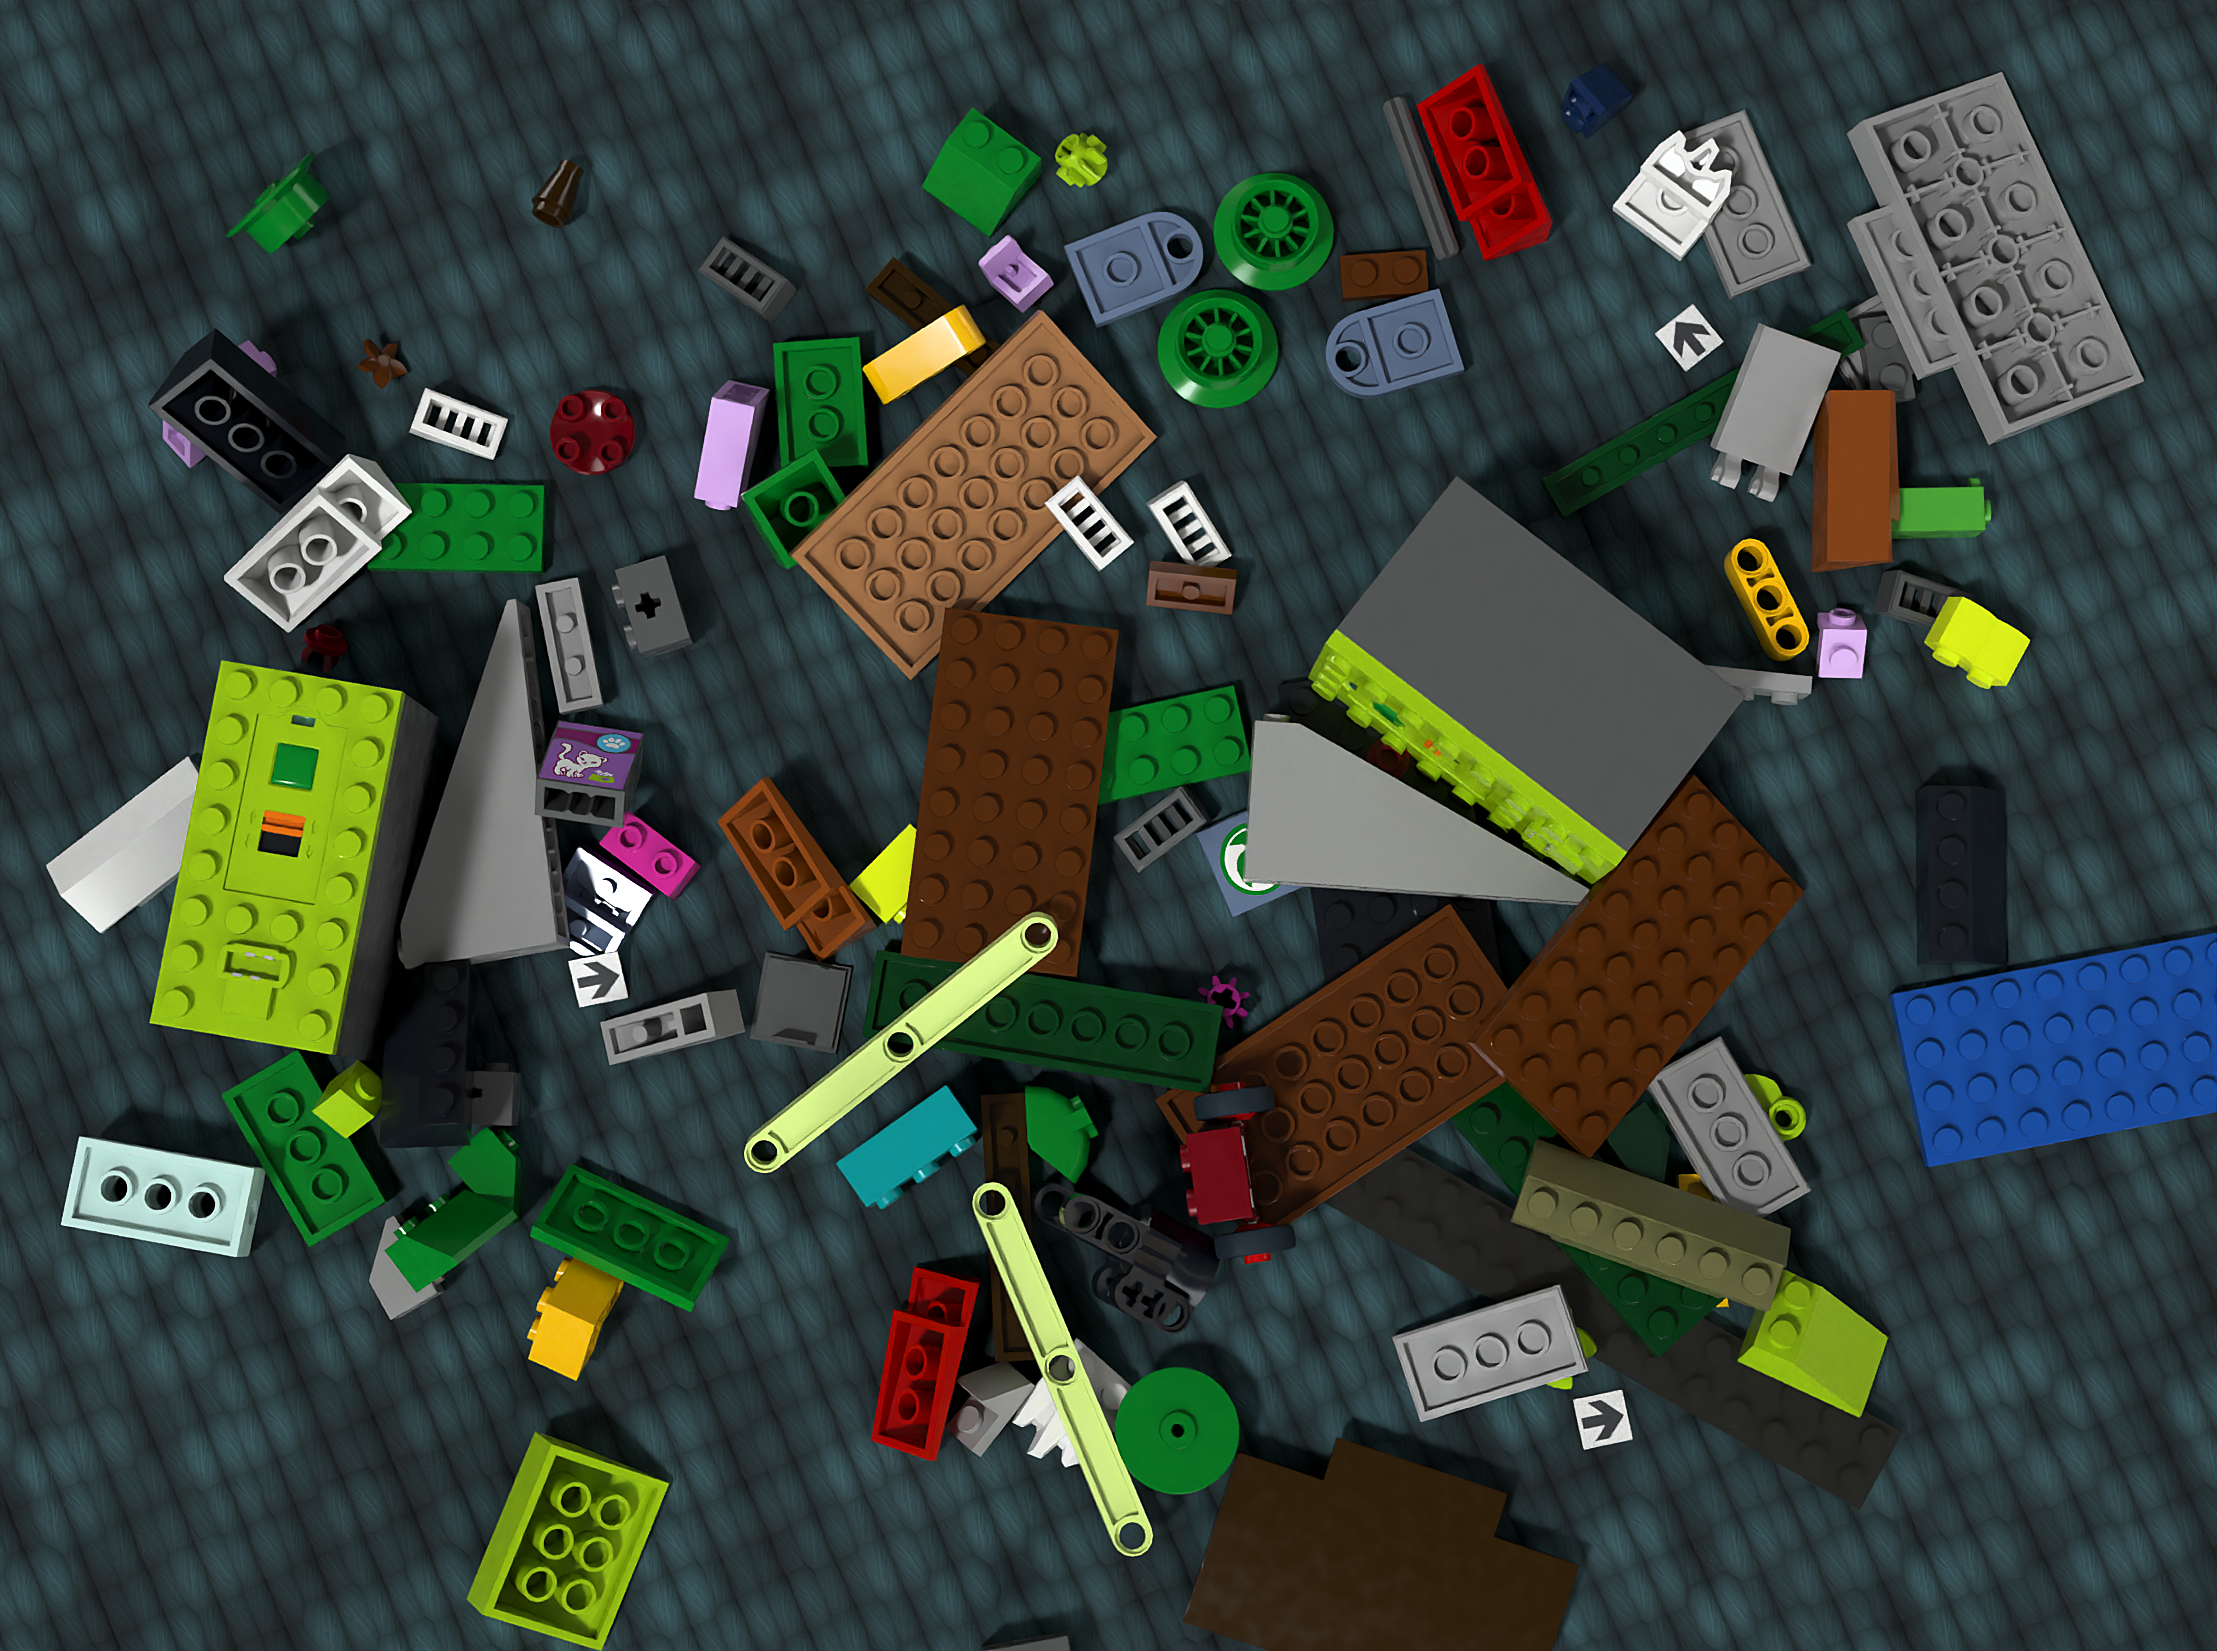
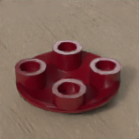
M584 390L563 397L558 404V409L552 418L550 426V441L557 459L569 469L584 475H600L617 468L630 454L636 436L634 418L627 405L614 394L603 390Z

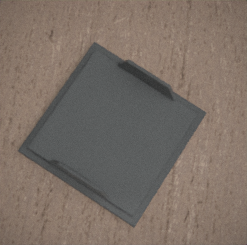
M766 952L750 1039L836 1054L852 968Z

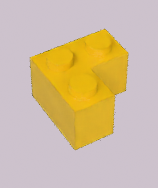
M565 1256L554 1278V1281L558 1282L555 1288L549 1286L545 1288L536 1307V1311L542 1313V1315H537L527 1336L528 1339L533 1341L528 1359L577 1381L594 1352L602 1325L618 1299L625 1281L574 1257L571 1259Z

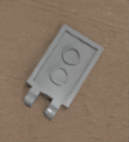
M1759 323L1710 444L1712 448L1721 451L1712 468L1710 479L1717 481L1718 484L1735 489L1741 475L1742 459L1759 464L1750 481L1747 492L1755 494L1758 498L1773 502L1779 488L1780 472L1790 476L1794 472L1841 353Z

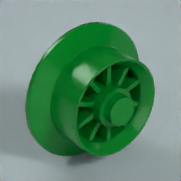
M313 151L309 152L285 176L273 181L253 201L255 205L225 236L229 239L246 231L269 255L276 251L292 235L299 240L316 223L311 216L331 196L308 172L315 153Z
M1283 173L1255 175L1233 187L1224 197L1217 210L1213 230L1215 248L1225 268L1242 283L1264 291H1284L1300 286L1310 280L1326 262L1332 247L1334 233L1331 213L1322 196L1305 181Z
M1207 290L1184 299L1168 314L1160 330L1157 353L1161 371L1168 384L1177 394L1201 407L1224 409L1249 401L1266 386L1276 366L1278 342L1272 322L1264 310L1254 301L1233 291Z
M1164 1368L1142 1377L1125 1394L1115 1419V1442L1128 1471L1145 1486L1167 1494H1188L1204 1489L1214 1483L1230 1466L1239 1441L1238 1416L1229 1395L1211 1377L1189 1368Z

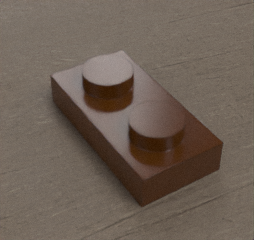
M1425 250L1339 256L1342 302L1407 298L1429 291Z
M1150 560L1146 606L1232 615L1237 569Z

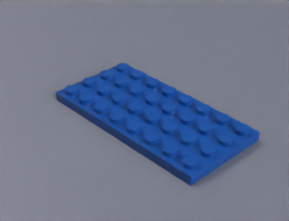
M2217 932L1889 995L1925 1167L2217 1112Z

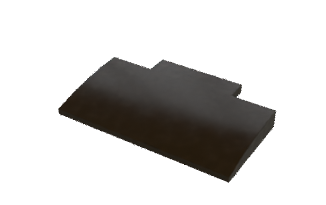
M1337 1436L1323 1478L1237 1450L1182 1622L1268 1651H1552L1579 1565L1574 1561L1496 1536L1495 1532L1507 1497V1493Z

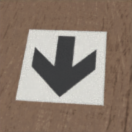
M1693 304L1655 333L1685 371L1724 342Z
M618 951L568 961L579 1007L628 998Z
M1622 1390L1573 1400L1584 1450L1633 1440Z

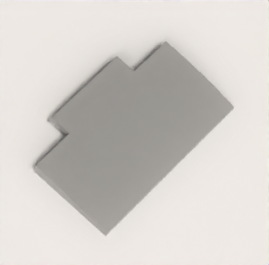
M2002 72L1862 120L1847 133L1880 206V209L1853 218L1847 223V226L1887 314L1894 325L1917 380L1953 367L1988 445L2059 418L2144 381Z

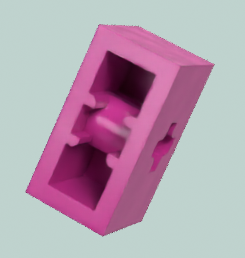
M628 811L623 828L611 827L599 843L674 901L701 868L697 862L630 811Z

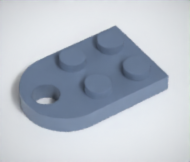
M1168 212L1144 214L1064 246L1065 254L1096 329L1182 295L1196 282L1203 263L1202 242L1195 228L1182 217ZM1184 238L1188 240L1193 249L1191 254L1182 259L1173 257L1167 249L1168 244L1173 239Z
M1439 288L1362 310L1345 317L1332 330L1325 349V364L1332 381L1343 392L1361 399L1384 397L1464 372V366ZM1344 350L1355 352L1360 359V366L1351 372L1341 370L1336 364L1335 358L1337 354Z

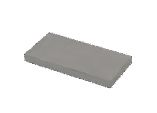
M1745 109L1683 133L1686 138L1684 149L1687 152L1696 150L1713 138L1719 148V152L1709 169L1713 172L1724 169L1732 171L1730 194L1709 227L1702 234L1729 300L1809 269L1811 263Z
M1721 1036L1664 1067L1647 1087L1714 1202L1763 1218L1811 1191Z
M1562 1283L1392 1337L1420 1422L1590 1370Z

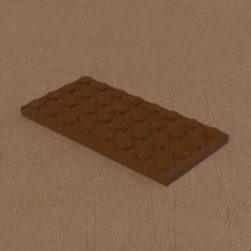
M945 608L900 956L966 964L1023 917L1032 912H1043L1051 916L1056 922L1058 940L1053 950L1026 972L1076 978L1119 630ZM1033 923L1026 929L1025 936L1030 943L1042 945L1050 939L1051 931L1043 923Z
M1686 774L1619 864L1596 882L1467 1042L1579 1154L1590 1159L1802 896L1804 891L1695 775Z
M1450 904L1216 1059L1210 1093L1219 1092L1218 1085L1242 1081L1245 1083V1088L1271 1086L1273 1090L1275 1109L1257 1113L1251 1119L1241 1121V1123L1246 1122L1247 1126L1243 1128L1246 1131L1258 1216L1261 1217V1221H1257V1223L1267 1222L1272 1226L1290 1225L1506 1082L1467 1040L1506 994L1508 989ZM1172 1088L1155 1099L1183 1144H1187L1186 1134L1230 1128V1124H1233L1232 1122L1222 1123L1218 1120L1197 1121L1193 1100L1197 1096L1204 1095V1093ZM1244 1219L1234 1220L1238 1227L1248 1225Z

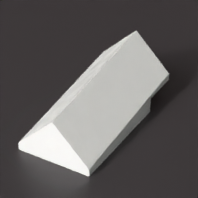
M348 453L224 575V581L289 633L382 549L381 540L412 513L411 507L375 461Z
M187 756L46 865L60 896L100 933L103 934L136 906L142 907L178 878L200 770L191 757Z

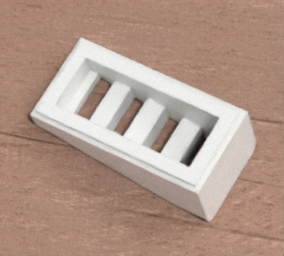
M425 388L409 433L493 460L508 419ZM433 406L441 408L435 427L427 425ZM451 411L457 413L458 416L452 432L448 433L443 431ZM467 417L475 419L468 440L460 437ZM485 422L492 426L483 446L476 442L482 425Z
M1079 475L1044 503L1098 572L1134 543ZM1079 492L1084 499L1065 514L1060 507ZM1090 505L1094 513L1076 527L1071 520ZM1101 519L1105 527L1087 540L1083 533ZM1112 533L1116 540L1101 553H1098L1094 546Z
M1183 480L1177 482L1146 503L1185 564L1214 567L1231 556V553L1187 482ZM1183 497L1186 504L1166 516L1163 509ZM1192 512L1196 519L1176 531L1173 524ZM1202 527L1206 533L1185 546L1182 540ZM1212 542L1215 549L1194 561L1191 554Z

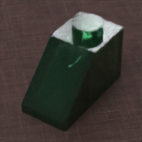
M1640 1102L1630 1108L1603 1144L1621 1169L1664 1184L1671 1141L1665 1129L1669 1127V1123L1656 1105L1648 1107L1645 1102Z

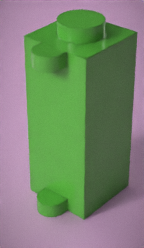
M1969 478L1967 487L1899 488L1900 521L1891 522L1892 539L1972 538L1978 536L1985 530V525H1989L1991 520V504L1989 499H1984V487H1980L1979 478Z

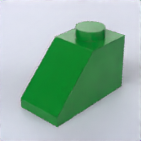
M485 1126L471 1139V1146H463L447 1163L475 1194L512 1209L518 1218L507 1225L506 1228L514 1227L520 1220L523 1158L516 1152L520 1144L503 1126L498 1131L494 1126Z

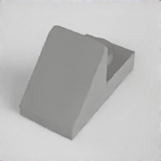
M1007 1361L963 1375L956 1381L971 1395L945 1428L967 1448L981 1457L1036 1386Z

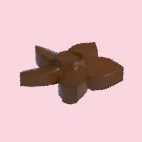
M368 338L364 341V349L368 358L363 359L357 368L364 372H372L374 382L381 389L389 383L391 378H399L408 373L404 365L394 359L397 353V343L388 344L380 350Z

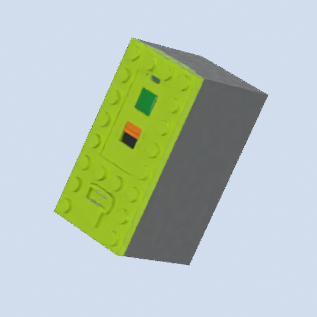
M1457 476L1327 640L1308 676L1314 682L1311 685L1312 688L1320 696L1331 702L1337 697L1350 707L1346 714L1355 723L1363 728H1367L1369 725L1383 735L1381 741L1402 755L1407 750L1410 756L1418 762L1416 768L1424 776L1434 782H1437L1440 777L1444 779L1443 782L1453 789L1450 792L1451 795L1465 807L1471 809L1473 806H1476L1487 815L1486 822L1493 829L1503 835H1507L1510 832L1523 842L1520 847L1525 853L1541 862L1545 859L1558 869L1557 871L1587 888L1619 864L1746 697Z
M221 660L150 1023L376 1062L387 1005L388 983L392 979L397 953V941L401 932L400 924L405 911L441 723L439 717L403 691Z

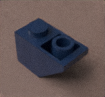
M1603 63L1576 77L1570 83L1560 106V109L1563 111L1561 116L1573 132H1581L1588 140L1627 107L1632 94L1607 65Z

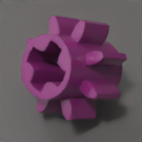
M1213 976L1211 981L1213 988L1210 991L1205 988H1199L1197 994L1205 999L1204 1003L1215 1005L1216 1002L1211 997L1218 999L1222 993L1230 997L1228 1005L1233 1010L1225 1008L1222 1019L1225 1028L1229 1031L1233 1028L1232 1017L1234 1015L1239 1018H1246L1248 1013L1239 1006L1240 1002L1245 1001L1249 997V992L1238 993L1234 988L1237 982L1235 977L1230 980L1229 984H1220L1219 978Z

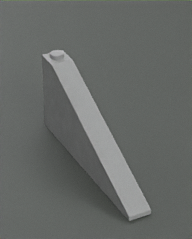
M517 599L507 600L400 924L401 938L397 941V951L400 961L404 964L405 969L413 970L425 962L470 961L472 965L571 947L556 821L552 817L534 815L536 777L546 754L547 746L530 608Z
M1264 714L1263 721L1255 720L1252 729L1243 882L1578 906L1590 891L1587 887L1300 723H1289L1290 716Z

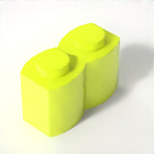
M1948 597L1924 643L1934 650L1932 656L1936 660L1950 667H1956L1958 664L1968 672L1966 678L1979 687L1990 689L1991 686H2007L2030 643V639L2017 629L1997 619L1993 614L1965 597Z

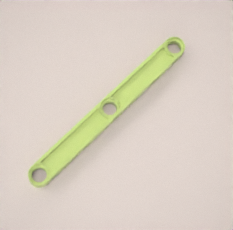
M1032 912L1023 917L754 1131L748 1138L744 1151L745 1161L748 1166L760 1173L772 1172L779 1168L1050 953L1058 940V929L1054 919L1043 912ZM1040 922L1049 927L1051 936L1046 943L1035 945L1027 940L1025 931L1029 925ZM896 1032H904L911 1036L913 1047L906 1053L898 1054L890 1049L888 1039ZM767 1140L775 1145L777 1155L770 1161H761L754 1156L752 1147L759 1141Z
M995 1182L985 1183L977 1189L973 1196L972 1207L1109 1536L1115 1548L1122 1554L1132 1557L1142 1555L1152 1544L1153 1533L1151 1525L1127 1468L1121 1459L1116 1442L1017 1207L1005 1186ZM990 1190L998 1191L1005 1199V1208L1001 1213L994 1216L985 1214L979 1205L982 1194ZM1065 1355L1073 1361L1075 1370L1069 1380L1057 1381L1050 1375L1049 1363L1055 1356ZM1130 1522L1138 1523L1145 1532L1144 1542L1136 1549H1127L1122 1545L1119 1538L1121 1528Z

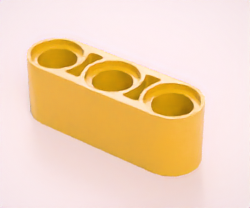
M965 304L880 355L865 365L862 370L883 405L886 406L986 344L987 341Z
M1756 539L1742 540L1725 558L1724 569L1768 657L1780 662L1791 660L1806 648L1809 642L1808 628L1768 548L1764 543ZM1748 552L1752 554L1757 562L1756 570L1750 572L1742 569L1737 561L1738 553ZM1758 591H1768L1775 597L1776 607L1774 610L1769 611L1760 607L1756 599ZM1784 629L1792 633L1795 639V647L1788 650L1780 647L1776 640V632L1778 630Z

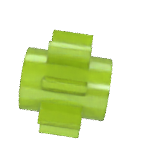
M1082 132L1079 136L1072 134L1066 137L1060 143L1055 153L1056 162L1061 165L1056 174L1070 186L1075 183L1079 188L1083 187L1084 184L1091 186L1097 183L1104 176L1108 167L1107 158L1102 154L1107 146L1093 134L1088 137Z

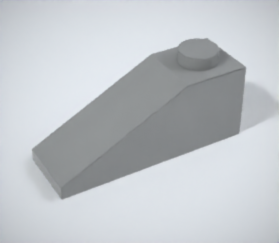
M736 989L706 992L600 1022L609 1065L703 1044L745 1032Z

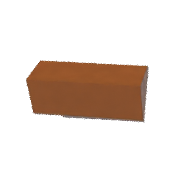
M1829 390L1823 397L1814 420L1811 572L1815 573L1893 562L1891 522L1900 521L1895 391Z
M768 776L762 778L717 821L784 931L797 926L819 963L878 928Z

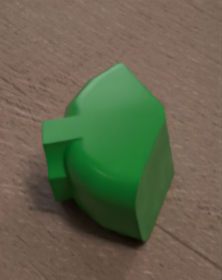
M1025 1085L1027 1141L1031 1149L1076 1184L1088 1163L1090 1139L1099 1135L1079 1095L1069 1100L1066 1096L1048 1087Z

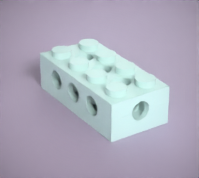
M79 1136L61 1225L233 1257L249 1256L266 1172L263 1168L96 1137ZM121 1177L127 1184V1193L122 1200L115 1193L116 1182ZM164 1185L171 1192V1201L166 1208H163L158 1200V1193ZM207 1193L211 1194L215 1200L214 1211L209 1216L203 1212L201 1207L202 1199Z

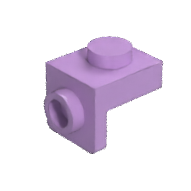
M1010 235L1005 236L997 245L991 247L978 263L991 286L1022 313L1054 285L1050 276L1022 252L1016 240Z
M1835 608L1830 610L1829 613H1817L1816 623L1820 629L1815 668L1817 676L1862 678L1867 628L1861 615L1844 608Z

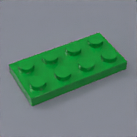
M392 483L411 507L412 513L381 540L382 549L368 561V569L370 571L544 574L547 488L544 485Z
M1234 685L1109 712L1098 805L1250 772V755Z
M297 1049L221 1094L308 1247H313L389 1202L352 1136L350 1135L345 1139L312 1112L325 1090L302 1050Z
M573 1164L569 1165L532 1226L530 1237L689 1312H692L727 1249L730 1238Z

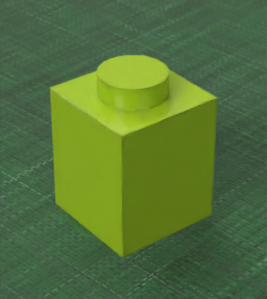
M357 1060L329 1082L312 1112L346 1139L376 1116L381 1107L383 1079L360 1060Z

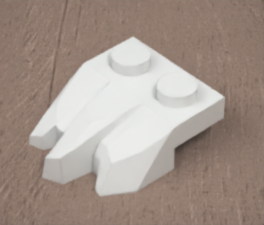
M1680 130L1657 146L1640 167V173L1613 205L1614 212L1679 261L1684 258L1706 231L1730 194L1732 171L1726 169L1717 172L1709 169L1719 152V148L1713 138L1696 150L1687 152L1684 149L1686 138Z
M1076 1338L1073 1343L1111 1433H1113L1120 1403L1132 1386ZM1061 1355L1051 1366L1049 1373L1057 1381H1067L1074 1374V1363L1069 1357ZM1042 1376L1035 1384L1036 1387L1018 1408L1012 1423L1020 1427L1031 1423L1036 1426L1037 1432L1027 1454L1042 1458L1058 1445L1062 1449L1061 1461L1065 1467L1079 1464Z

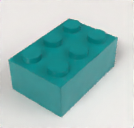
M945 1085L836 1164L866 1207H873L877 1204L880 1209H884L905 1194L900 1187L914 1178L916 1183H921L937 1172L941 1167L936 1161L950 1152L956 1158L977 1142L973 1135L980 1130L950 1087Z

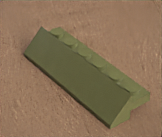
M1536 1139L1510 1222L1551 1236L1550 1239L1710 1296L1719 1299L1724 1297L1763 1312L1770 1311L1782 1270L1787 1266L1790 1228Z

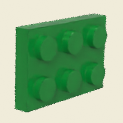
M860 338L773 343L781 469L813 448L817 449L830 471L869 468Z

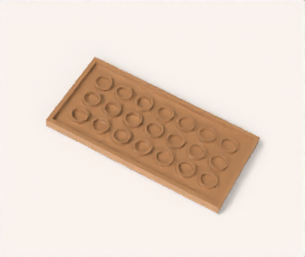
M1037 310L815 527L789 555L892 663L911 680L940 651L945 608L980 612L1064 530L1044 504L1078 475L1097 497L1157 437L1045 312ZM1078 492L1060 508L1066 514L1084 498Z

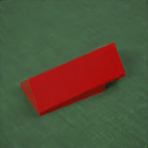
M1478 64L1417 104V108L1459 221L1470 222L1484 261H1490L1547 242L1553 221L1484 64Z
M914 1267L907 1310L893 1309L871 1441L929 1461H936L982 1277Z

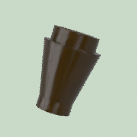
M567 160L559 162L556 170L532 199L534 206L531 212L534 217L549 226L557 228L563 227L565 221L572 219L580 179L584 173L581 167Z

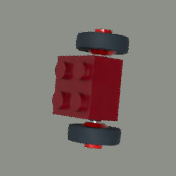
M1244 1081L1218 1085L1219 1092L1204 1094L1194 1098L1195 1116L1197 1121L1218 1120L1222 1123L1232 1122L1233 1124H1230V1128L1186 1134L1187 1144L1179 1146L1183 1172H1191L1194 1189L1186 1190L1190 1217L1198 1216L1199 1225L1244 1219L1245 1223H1248V1225L1239 1226L1233 1233L1220 1234L1214 1237L1218 1259L1244 1256L1245 1264L1272 1260L1270 1252L1289 1250L1296 1247L1295 1231L1293 1225L1289 1224L1272 1226L1267 1222L1257 1223V1221H1261V1217L1258 1216L1246 1131L1243 1128L1247 1126L1246 1122L1241 1123V1121L1249 1120L1257 1113L1275 1109L1273 1090L1271 1086L1245 1088Z

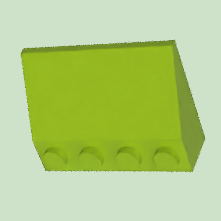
M535 1431L466 1600L482 1615L602 1651L669 1483L575 1444Z

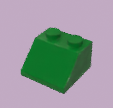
M972 107L946 140L922 185V189L991 239L1041 175V158Z
M813 448L740 494L757 531L778 565L787 570L798 564L789 553L846 498L816 448Z
M463 1190L451 1200L444 1193L424 1208L428 1217L421 1223L414 1216L395 1230L393 1233L398 1240L384 1251L417 1293L458 1265L518 1218V1216L512 1209L468 1190Z

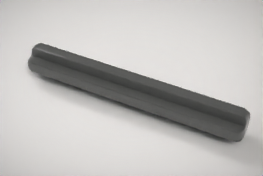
M1403 96L1392 98L1384 103L1383 111L1435 256L1438 260L1451 258L1458 254L1459 246L1407 101Z

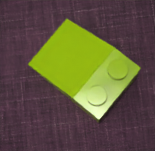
M1783 1269L1770 1311L1763 1312L1755 1309L1737 1361L1860 1417L1868 1399L1888 1337L1823 1287Z

